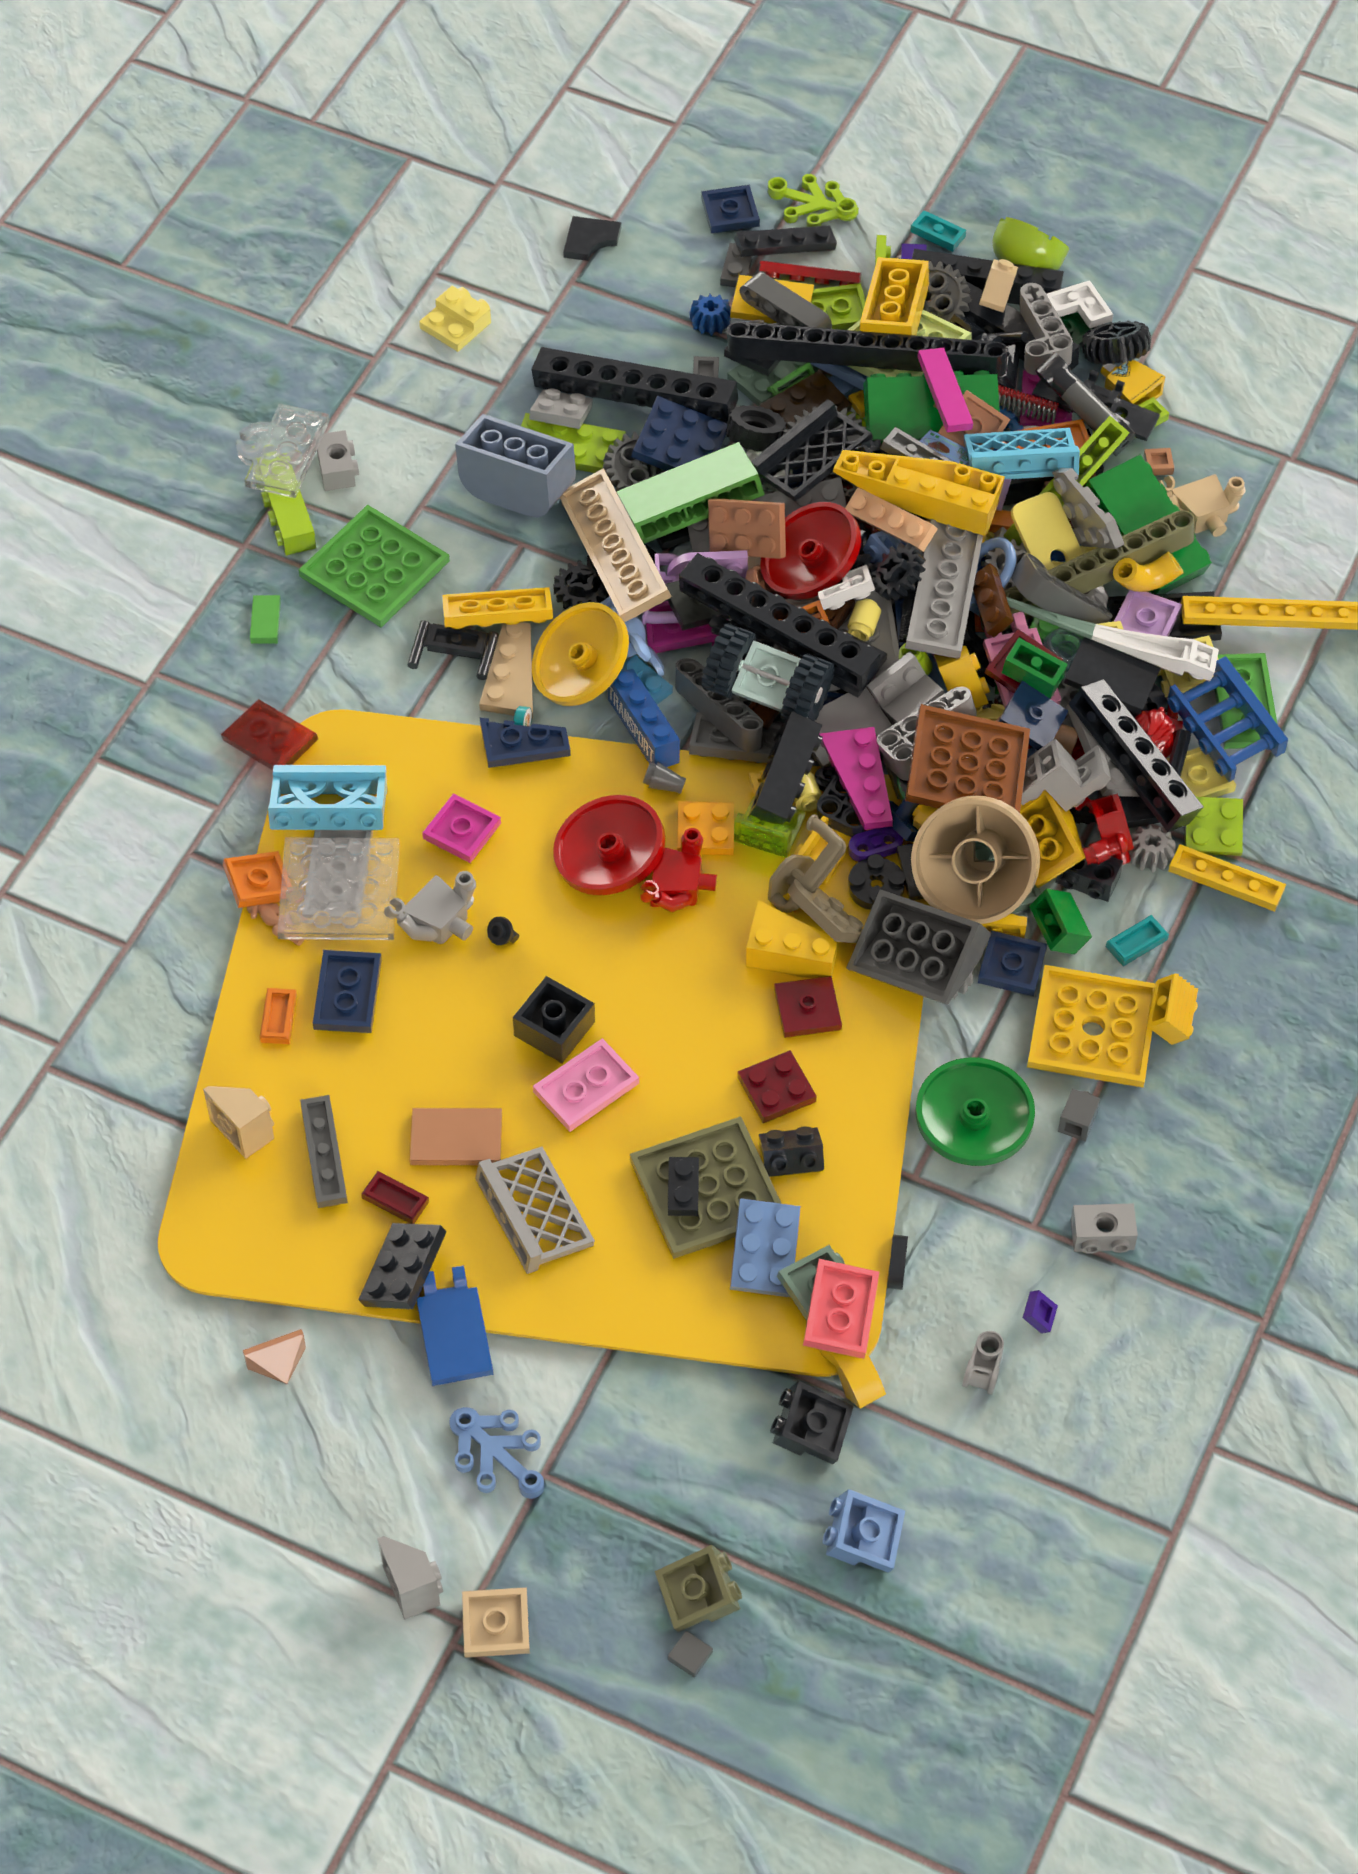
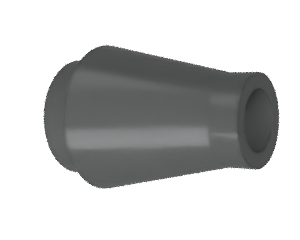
M650 762L643 783L649 785L648 788L681 794L686 778L659 762L657 764Z

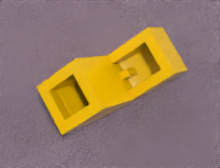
M820 1349L821 1355L836 1366L845 1396L858 1408L861 1409L886 1395L882 1381L867 1352L864 1359Z

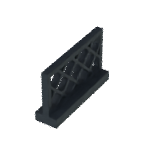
M826 400L753 459L751 463L758 472L762 485L767 482L796 502L833 472L840 454L828 457L829 451H856V447L871 441L873 435L870 431L838 412L835 404ZM839 423L843 424V429L831 430ZM847 436H861L856 441H847ZM843 437L842 442L830 444L829 438ZM819 439H824V444L813 445ZM823 452V458L809 459L810 454ZM805 454V460L793 461L799 455ZM822 466V469L818 472L808 473L809 467ZM804 468V474L790 475V469ZM781 470H785V476L773 477ZM803 482L795 491L789 487V483Z

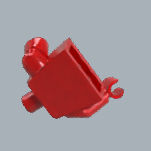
M1118 793L1092 801L1086 797L1083 803L1074 808L1078 811L1085 805L1089 808L1088 812L1095 816L1101 840L1089 844V847L1083 848L1087 864L1094 863L1098 865L1111 856L1123 860V865L1131 861L1129 851L1134 849Z
M689 828L685 830L681 837V851L664 848L662 857L653 871L652 880H647L640 886V889L644 890L640 895L643 902H650L651 907H661L669 912H675L685 907L696 905L699 890L716 891L717 875L702 873L700 853L704 840L698 829Z

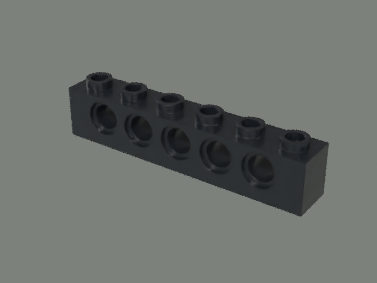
M1104 679L1081 687L1068 705L1167 832L1190 824L1203 809V805Z

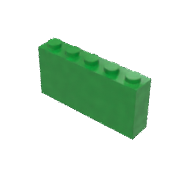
M960 371L954 372L962 395L967 390L1000 412L997 374H990L989 371L974 372V375H964ZM877 373L870 375L863 384L866 430L870 431L873 435L872 441L880 440L882 445L885 438L895 427L920 441L930 430L938 433L943 426L938 409L933 407L935 401L924 373L922 376H912L911 373H899L896 377H886V374Z
M1141 454L1089 479L1085 487L1088 486L1100 501L1099 505H1097L1099 509H1102L1104 513L1109 512L1113 516L1121 536L1176 511H1180L1172 503L1167 495L1166 488L1162 483L1158 482L1153 474L1151 465L1143 459ZM1195 533L1194 541L1190 545L1171 553L1184 573L1161 588L1148 591V593L1166 594L1206 572L1212 562L1207 550L1202 548L1197 541Z

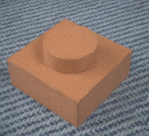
M1171 448L1144 450V460L1151 465L1155 476L1173 475L1174 463Z

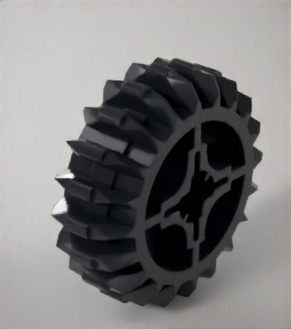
M1128 320L1126 322L1118 321L1102 324L1099 327L1088 330L1082 339V351L1085 359L1095 364L1114 365L1115 363L1132 361L1146 355L1151 350V333L1149 328L1144 323H1139L1138 321L1131 322Z

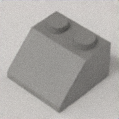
M385 1536L377 1538L381 1563L404 1620L440 1606L439 1593L443 1592V1588L440 1582L442 1579L436 1562L430 1563L424 1551Z

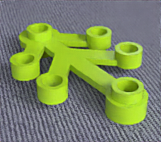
M806 174L802 177V188L810 191L812 195L787 188V181L781 177H774L768 181L767 192L772 199L781 200L785 197L805 203L800 206L784 209V221L787 223H795L798 221V216L821 209L828 211L821 214L808 215L807 227L821 226V223L837 218L843 221H850L858 216L859 208L856 202L851 198H844L840 191V185L836 181H828L825 184V195L833 198L835 202L826 199L817 184L816 176L813 174Z

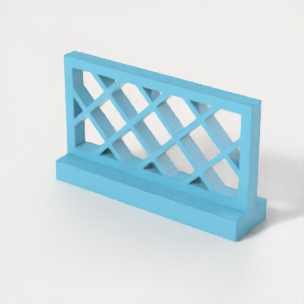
M1070 428L964 434V444L970 467L1004 476V479L1053 477L1052 472L1060 468H1073L1079 475L1080 451L1079 447L1075 446ZM1044 444H1047V445H1049V446H1051V447H1050V448H1047V447H1044L1043 445H1044ZM1017 446H1021V447H1024V449H1019V448H1016V447H1017ZM993 447V448L998 449V450H997V451H993V450H990V448Z

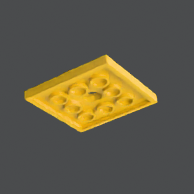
M1044 965L1027 1068L1143 1088L1152 1037V1030L1147 1025L1149 1024L1148 1020L1150 1019L1149 1015L1151 1014L1150 1010L1152 1009L1151 1006L1154 999L1153 992L1156 990L1154 987L1157 984ZM1087 1023H1097L1102 1027L1103 1032L1093 1036L1087 1034L1082 1027Z

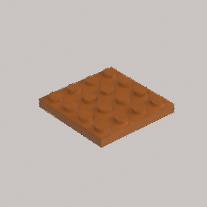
M921 704L917 716L905 801L940 808L944 804L961 797L986 796L1000 800L1020 813L1030 729Z

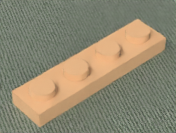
M859 487L845 507L853 517L905 543H910L922 552L925 551L938 530L933 524Z

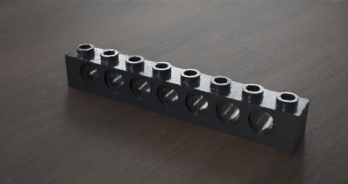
M546 347L540 348L531 368L534 387L557 389L569 394L579 393L591 398L606 399L650 408L653 407L657 396L722 421L729 420L730 411L734 410L739 399L737 381Z
M697 553L679 574V589L682 593L803 659L805 654H810L833 663L834 677L861 692L880 670V653L871 645H865L857 641L849 633L837 630L827 621L817 619L808 614L805 609L788 603L780 595L768 592L758 583L748 581L736 571L726 569L710 557L706 558Z

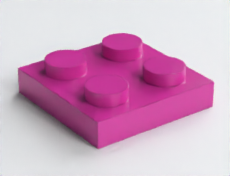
M453 793L422 832L423 839L471 863L500 826L501 817Z

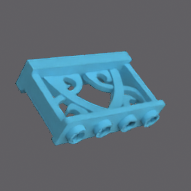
M274 765L270 803L268 806L270 829L382 830L387 794L386 765ZM320 794H338L345 798L336 804H318L311 800V798L317 797ZM368 794H377V797Z

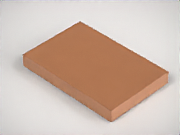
M413 1108L410 1164L478 1165L479 1162L490 1159L492 1163L500 1161L502 1108Z

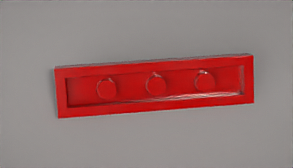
M760 261L759 271H764L766 275L772 278H780L781 273L789 274V280L804 281L805 277L815 278L814 283L829 284L830 280L840 281L839 286L861 283L862 275L861 272L771 261Z

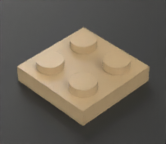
M527 1588L462 1591L465 1658L530 1654Z

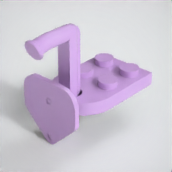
M747 550L693 552L680 556L672 553L654 554L655 566L665 584L678 581L679 574L697 553L706 558L714 559L719 565L728 570L736 571L745 579L748 570ZM659 565H668L667 576L666 572H660ZM647 610L643 612L642 616L643 625L646 623H678L673 611L652 612Z

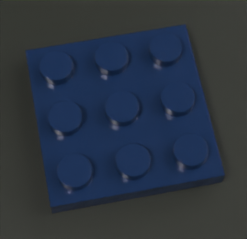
M657 396L631 457L665 471L671 470L720 450L726 437L727 423Z

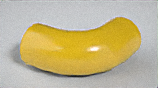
M1169 551L1146 565H1139L1131 558H1124L1113 569L1114 579L1123 587L1134 592H1148L1161 588L1184 573L1177 560Z

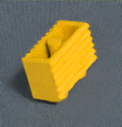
M1174 973L1155 982L1157 985L1154 987L1156 990L1153 992L1154 999L1152 1001V1009L1150 1010L1149 1024L1147 1025L1149 1029L1171 1045L1190 1038L1193 1033L1192 1021L1194 1012L1198 1007L1196 1002L1198 988H1194V985H1190V982H1187L1179 974Z

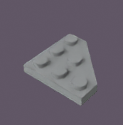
M1060 468L1052 472L1055 479L1053 481L1054 487L1063 499L1064 512L1072 522L1073 532L1078 543L1084 547L1116 549L1124 545L1115 519L1109 512L1104 513L1102 509H1099L1097 505H1099L1100 501L1088 486L1084 488L1076 481L1078 474L1073 468Z

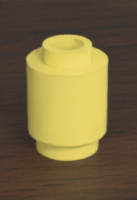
M871 599L857 601L847 625L848 633L864 642L873 636L881 615V609L875 601Z
M809 772L808 775H803L801 782L805 783L801 796L799 799H794L797 809L801 811L815 810L818 800L822 796L814 775Z

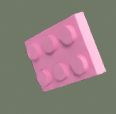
M602 1038L533 1086V1093L570 1132L639 1084V1077Z

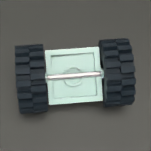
M729 623L725 624L724 628H721L719 631V636H716L715 643L710 649V655L707 657V664L703 670L702 687L727 698H731L732 695L736 694L782 713L781 718L784 720L787 719L792 711L813 721L817 720L819 712L824 706L823 703L827 699L828 690L831 688L834 664L810 654H805L803 659L756 642L755 633Z

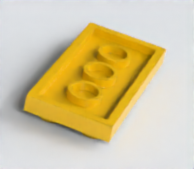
M550 587L442 595L444 625L453 629H461L469 625L488 627L496 623L516 625L524 621L543 623L553 619Z

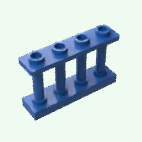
M1224 656L1216 661L1214 677H1212L1211 681L1206 680L1184 693H1181L1174 684L1169 689L1167 702L1170 709L1174 713L1177 712L1182 718L1185 729L1189 730L1196 737L1201 751L1205 755L1208 754L1213 760L1217 773L1220 776L1224 775L1227 781L1230 782L1235 778L1236 765L1265 749L1271 750L1275 757L1285 753L1288 738L1228 658ZM1217 687L1224 688L1229 694V698L1199 714L1196 713L1189 703ZM1234 707L1241 710L1244 714V719L1215 735L1204 724ZM1249 728L1256 730L1260 740L1230 756L1227 755L1220 745Z

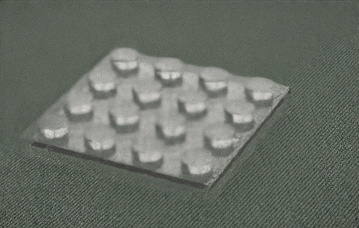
M285 837L278 939L394 940L395 918H387L384 914V909L387 906H391L396 911L394 906L390 904V901L397 898L399 838Z

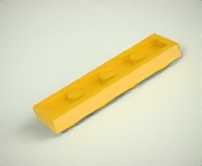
M1179 844L1168 872L1274 912L1286 887V884L1181 844Z

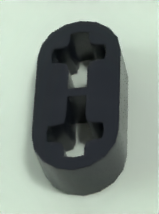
M893 1234L887 1286L889 1289L903 1290L908 1236Z

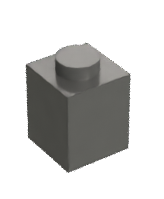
M1072 1089L1060 1117L1058 1132L1086 1142L1098 1113L1100 1098L1087 1091Z

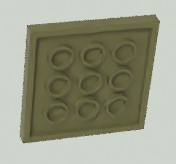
M741 1116L630 1154V1162L673 1259L735 1238L740 1198L781 1204ZM669 1157H699L698 1216H668Z

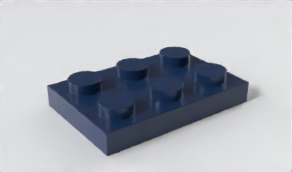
M323 950L313 1017L314 1030L372 1033L382 962L381 953Z

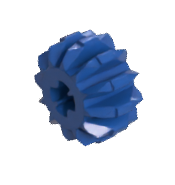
M709 293L708 297L700 295L698 300H693L691 310L689 311V319L693 329L699 330L701 335L706 332L710 333L711 336L714 332L722 334L723 330L727 329L731 322V307L728 299L722 300L721 295L713 297Z

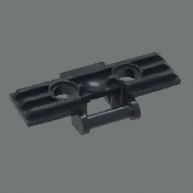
M1091 370L1089 378L1084 381V384L1120 421L1123 420L1135 432V438L1147 441L1160 414L1120 399L1125 382L1118 380L1115 389L1112 391L1096 385L1099 372ZM1041 379L1039 380L1032 392V396L1034 395L1044 400L1047 399V401L1050 400V402L1053 401L1056 404L1059 403L1058 407L1064 409L1067 413H1076L1054 390L1046 386ZM1116 412H1122L1126 417L1122 418Z

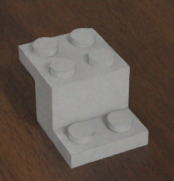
M910 651L867 685L875 701L892 725L919 710L921 704L927 705L945 694L944 690L925 674L917 658Z
M1053 739L1026 760L1021 804L1024 805L1028 801L1037 799L1042 791L1046 790L1065 811L1079 806L1087 796L1096 790H1101L1111 780L1105 752L1097 745L1075 761L1056 739Z

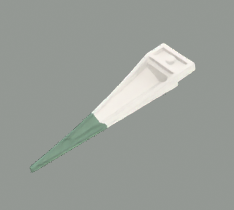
M1006 597L1009 607L1104 644L1176 675L1182 676L1184 671H1186L1193 678L1211 681L1214 675L1219 650L1194 639L1145 634L1098 625L1053 613Z

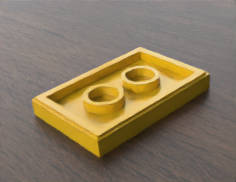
M739 275L730 318L751 321L760 319L764 320L765 323H777L743 300L739 291L740 287L750 280L752 276ZM776 280L811 303L814 285Z

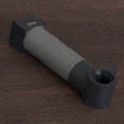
M1053 353L1035 370L1044 384L1054 390L1094 432L1109 416L1114 418L1129 432L1128 436L1113 452L1115 456L1135 440V432L1123 420L1120 421L1072 372L1069 365L1057 353Z

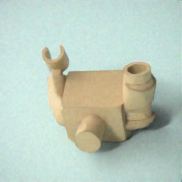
M1216 474L1174 488L1175 480L1172 476L1164 478L1167 485L1165 487L1167 495L1172 503L1180 510L1188 511L1193 515L1194 533L1196 534L1208 529L1214 537L1224 534L1227 529L1224 523L1227 521L1228 515L1238 510V502L1246 492L1244 480L1240 477L1230 478L1224 491Z

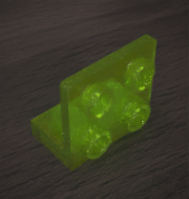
M753 797L745 815L738 813L734 821V841L787 858L803 824L806 813L796 809L791 821H785L783 825L766 822L749 815L754 800Z

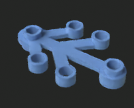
M462 1407L452 1413L449 1421L450 1428L455 1435L459 1436L458 1453L455 1456V1467L459 1472L467 1473L474 1467L473 1455L470 1453L471 1437L481 1446L480 1474L477 1476V1487L481 1492L490 1493L496 1487V1478L493 1474V1458H495L519 1480V1491L524 1497L534 1499L543 1493L544 1479L542 1475L534 1470L528 1471L505 1450L525 1449L531 1452L536 1451L541 1445L540 1434L536 1430H527L523 1435L489 1436L483 1430L502 1428L505 1431H514L519 1425V1417L514 1410H505L501 1415L479 1416L474 1409ZM508 1417H512L515 1419V1421L511 1424H507L504 1422V1420ZM464 1418L471 1420L468 1424L460 1423V1420ZM530 1437H534L537 1439V1441L534 1444H529L526 1442V1440ZM463 1458L470 1461L467 1465L459 1464V1461ZM530 1478L537 1481L533 1485L526 1484V1480ZM483 1479H490L492 1483L484 1486L481 1484V1481Z

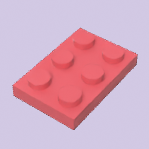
M819 1259L803 1346L864 1359L879 1272Z

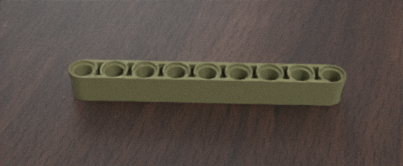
M1176 511L1122 536L1124 545L1116 549H1093L1048 570V572L1084 594L1114 580L1113 569L1124 558H1131L1139 565H1146L1157 560L1168 551L1173 553L1190 545L1194 541V517L1188 511ZM1016 585L1004 590L1008 598L1041 608L1025 598L1019 592ZM1010 607L1012 614L1021 612L1017 609ZM1024 613L1026 620L1034 617ZM980 614L981 628L984 631L985 626Z

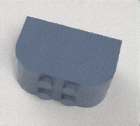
M482 414L455 444L459 478L468 492L482 501L529 517L538 518L544 516L576 478L573 443Z

